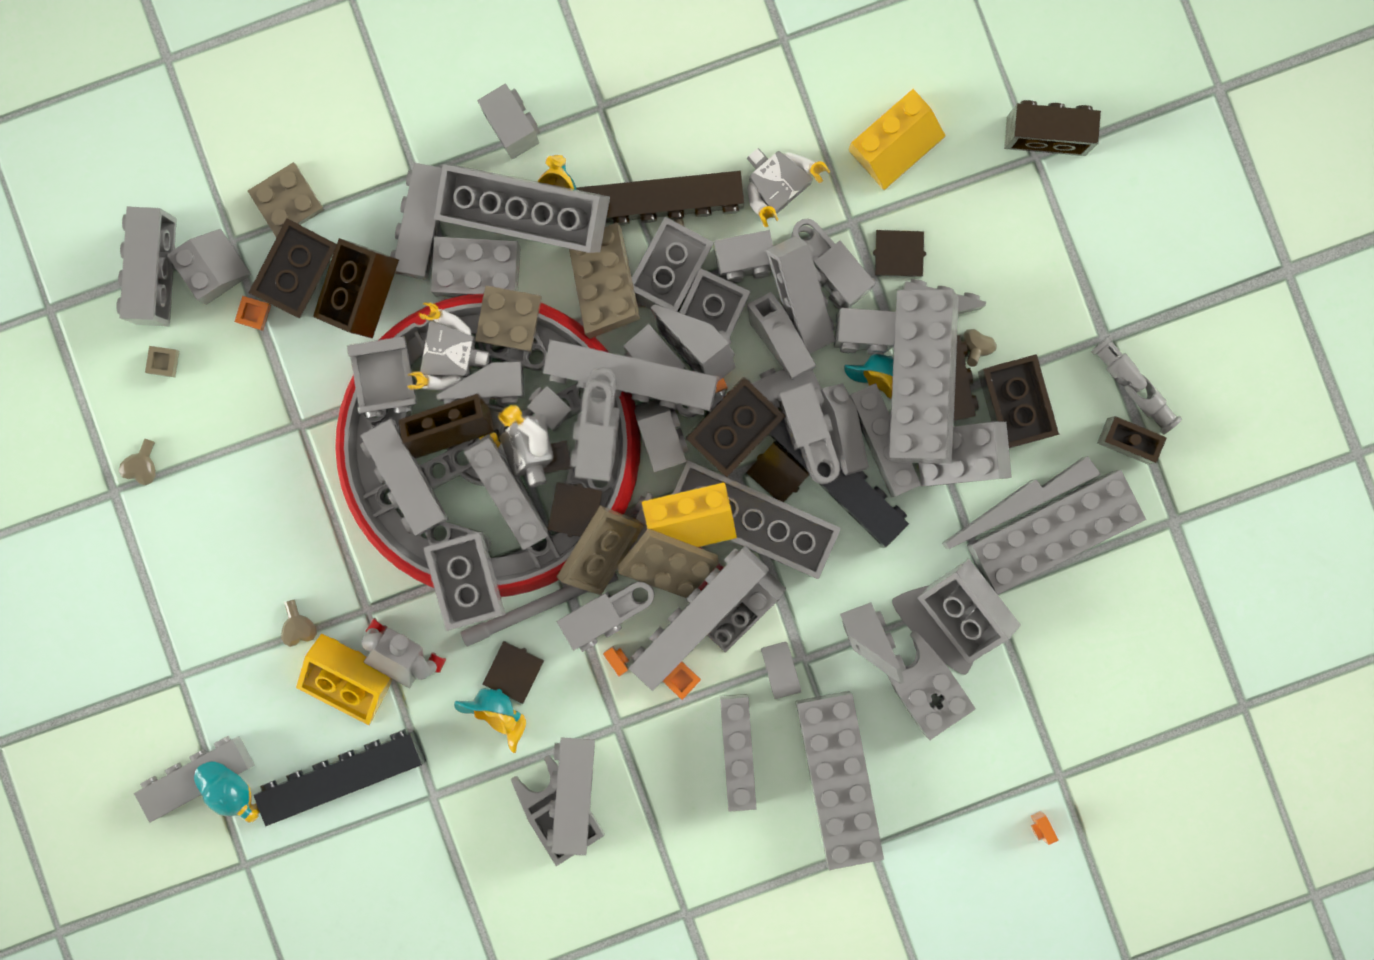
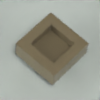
M149 346L145 373L175 378L179 350Z

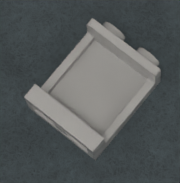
M406 337L347 345L359 404L358 413L365 412L366 418L383 415L382 409L394 408V413L411 411V405L417 404L415 389L411 390L407 387L408 385H414L413 377L407 376L412 371Z

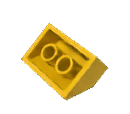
M913 88L853 140L848 151L878 185L885 190L944 139L946 135L933 110Z
M725 482L642 501L648 529L695 547L737 538Z
M321 633L305 655L296 688L370 725L390 687L392 678L365 664L364 660L367 656L361 652L353 650L341 644L338 640Z

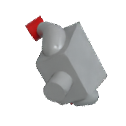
M376 618L372 620L365 630L366 634L362 639V647L370 651V653L364 660V663L409 689L416 679L423 680L434 672H441L446 658H441L436 653L431 652L428 661H426L423 656V648L419 644L408 639L405 635L388 628V626L380 624Z

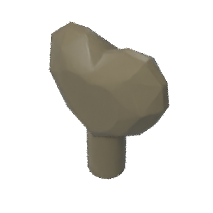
M968 329L963 334L967 349L970 351L967 364L971 367L977 366L980 356L990 355L997 349V344L992 337L985 336L975 329Z
M144 438L139 453L132 454L124 459L119 467L121 477L136 479L138 483L145 486L153 482L156 473L150 454L155 444L154 441Z
M295 599L284 602L288 619L283 624L281 631L283 643L291 647L297 645L300 641L308 642L314 640L317 634L316 626L310 619L299 614Z

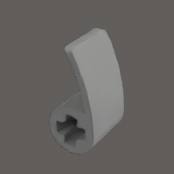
M781 642L761 648L774 699L801 693L788 643Z

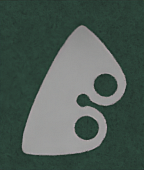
M928 586L910 590L893 598L892 604L912 632L915 630L945 664L961 674H967L973 662L967 663L917 598Z

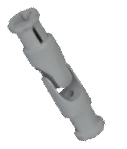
M1111 336L1106 337L1091 350L1092 354H1097L1107 365L1106 370L1119 384L1123 385L1125 391L1147 417H1152L1161 428L1160 432L1163 435L1168 433L1181 422V416H1176L1166 405L1167 400L1140 373L1126 353L1122 354L1112 342L1113 338ZM1146 388L1147 398L1140 397L1137 392Z

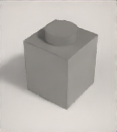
M548 386L544 389L539 387L528 399L531 403L527 407L536 415L544 414L546 425L553 431L574 412Z

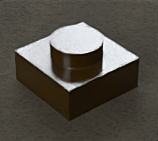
M567 440L550 443L553 460L543 469L544 474L573 469Z

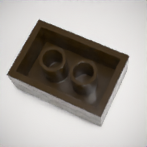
M1023 100L1017 103L1007 116L1004 149L1086 156L1099 142L1101 110H1093V107L1089 105L1067 108L1063 103H1049L1048 106L1037 105V102L1033 100Z
M286 218L248 293L301 319L334 254L337 244Z
M339 238L313 317L346 332L373 339L399 259Z
M1037 354L978 371L991 422H1006L1009 448L1059 435Z
M742 377L691 430L685 439L727 478L783 420L785 415L745 377Z

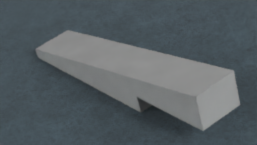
M1088 456L1082 457L1042 486L1037 479L1030 480L942 544L945 549H951L1101 474Z

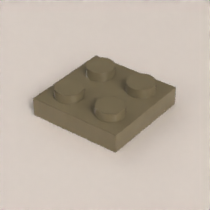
M294 162L248 190L249 195L276 237L286 218L301 225L325 210Z
M485 285L475 341L532 352L542 296Z

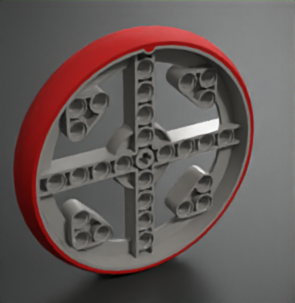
M484 293L463 295L434 303L438 309L451 313L462 320L471 329V335L477 333ZM544 303L540 305L532 352H543L544 358L540 364L534 365L530 363L529 357L532 352L505 348L503 352L495 353L492 350V345L485 344L487 352L493 358L504 362H521L523 368L533 371H542L544 369L550 340L609 353L596 337L589 339L585 335L584 327L579 322ZM426 306L407 316L379 339L406 337L410 365L424 353L429 322H434V320L422 319L419 313L428 316L431 312L430 307ZM353 375L340 407L335 445L337 471L347 505L357 525L383 557L413 579L434 588L423 547L467 536L479 531L445 521L440 524L447 531V536L442 541H438L434 537L436 527L426 532L427 539L421 535L415 536L413 532H407L401 521L402 517L396 510L397 508L392 504L388 505L384 501V494L389 490V487L386 483L382 484L376 476L374 469L377 465L372 457L368 459L360 445L363 443L360 435L389 419L394 420L400 429L399 419L411 416L414 404L411 405V411L394 413V408L383 409V415L379 417L366 418L365 412L358 413L359 404ZM577 383L556 394L560 399L569 401V407L574 411L567 419L582 411L583 400L579 397V392L582 388L577 387ZM622 391L621 396L615 395L614 407L620 408L615 460L607 485L603 488H597L593 483V479L575 477L576 467L569 469L565 483L571 485L581 483L583 487L602 490L600 506L624 515L637 481L640 465L641 437L634 412L636 405L634 399H632V393ZM488 404L494 432L498 437V441L501 442L499 437L509 426L503 424L498 416L506 407ZM528 408L521 412V417L532 416L534 412ZM479 438L449 447L443 454L420 465L433 490L458 476L475 485L484 486L470 462L465 466H461L457 461L458 454L464 451L467 446L478 441ZM442 463L446 468V473L442 478L437 479L433 475V468L435 465ZM515 476L519 484L521 485L522 489L524 490L525 494L527 495L528 499L530 500L531 504L533 505L534 509L536 510L537 514L541 518L521 477ZM548 531V536L545 537L547 547L541 552L535 550L532 545L527 548L528 551L519 554L490 558L500 596L507 597L532 592L558 581L557 575L581 537L575 535L568 537L567 534L560 532L551 537ZM484 534L489 552L492 546L491 539L488 535Z

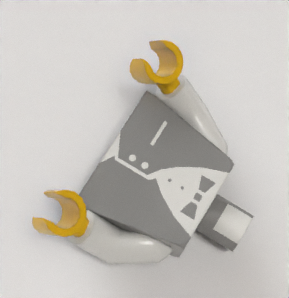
M757 148L747 157V160L756 169L749 176L750 183L747 187L750 207L761 218L763 226L768 227L767 219L775 218L778 221L777 214L811 185L813 180L811 176L818 183H822L823 179L819 174L823 171L830 173V170L822 161L814 162L806 157L790 152L783 154L777 151L768 159Z
M423 303L430 307L431 312L428 316L419 313V316L422 319L434 320V322H429L420 372H413L407 375L414 376L417 379L416 385L407 386L409 389L414 390L423 387L424 389L445 390L460 382L463 378L470 376L471 366L484 368L488 365L490 353L475 349L476 341L471 336V329L462 320L451 313L438 309L437 305L433 303Z
M509 406L498 416L503 424L509 426L499 437L501 442L498 441L495 433L490 434L503 457L508 459L514 476L527 475L530 487L541 486L547 482L543 469L553 460L544 414L521 417L522 413L518 407Z

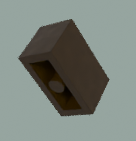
M1113 416L1107 418L1097 444L1149 465L1157 463L1167 437Z

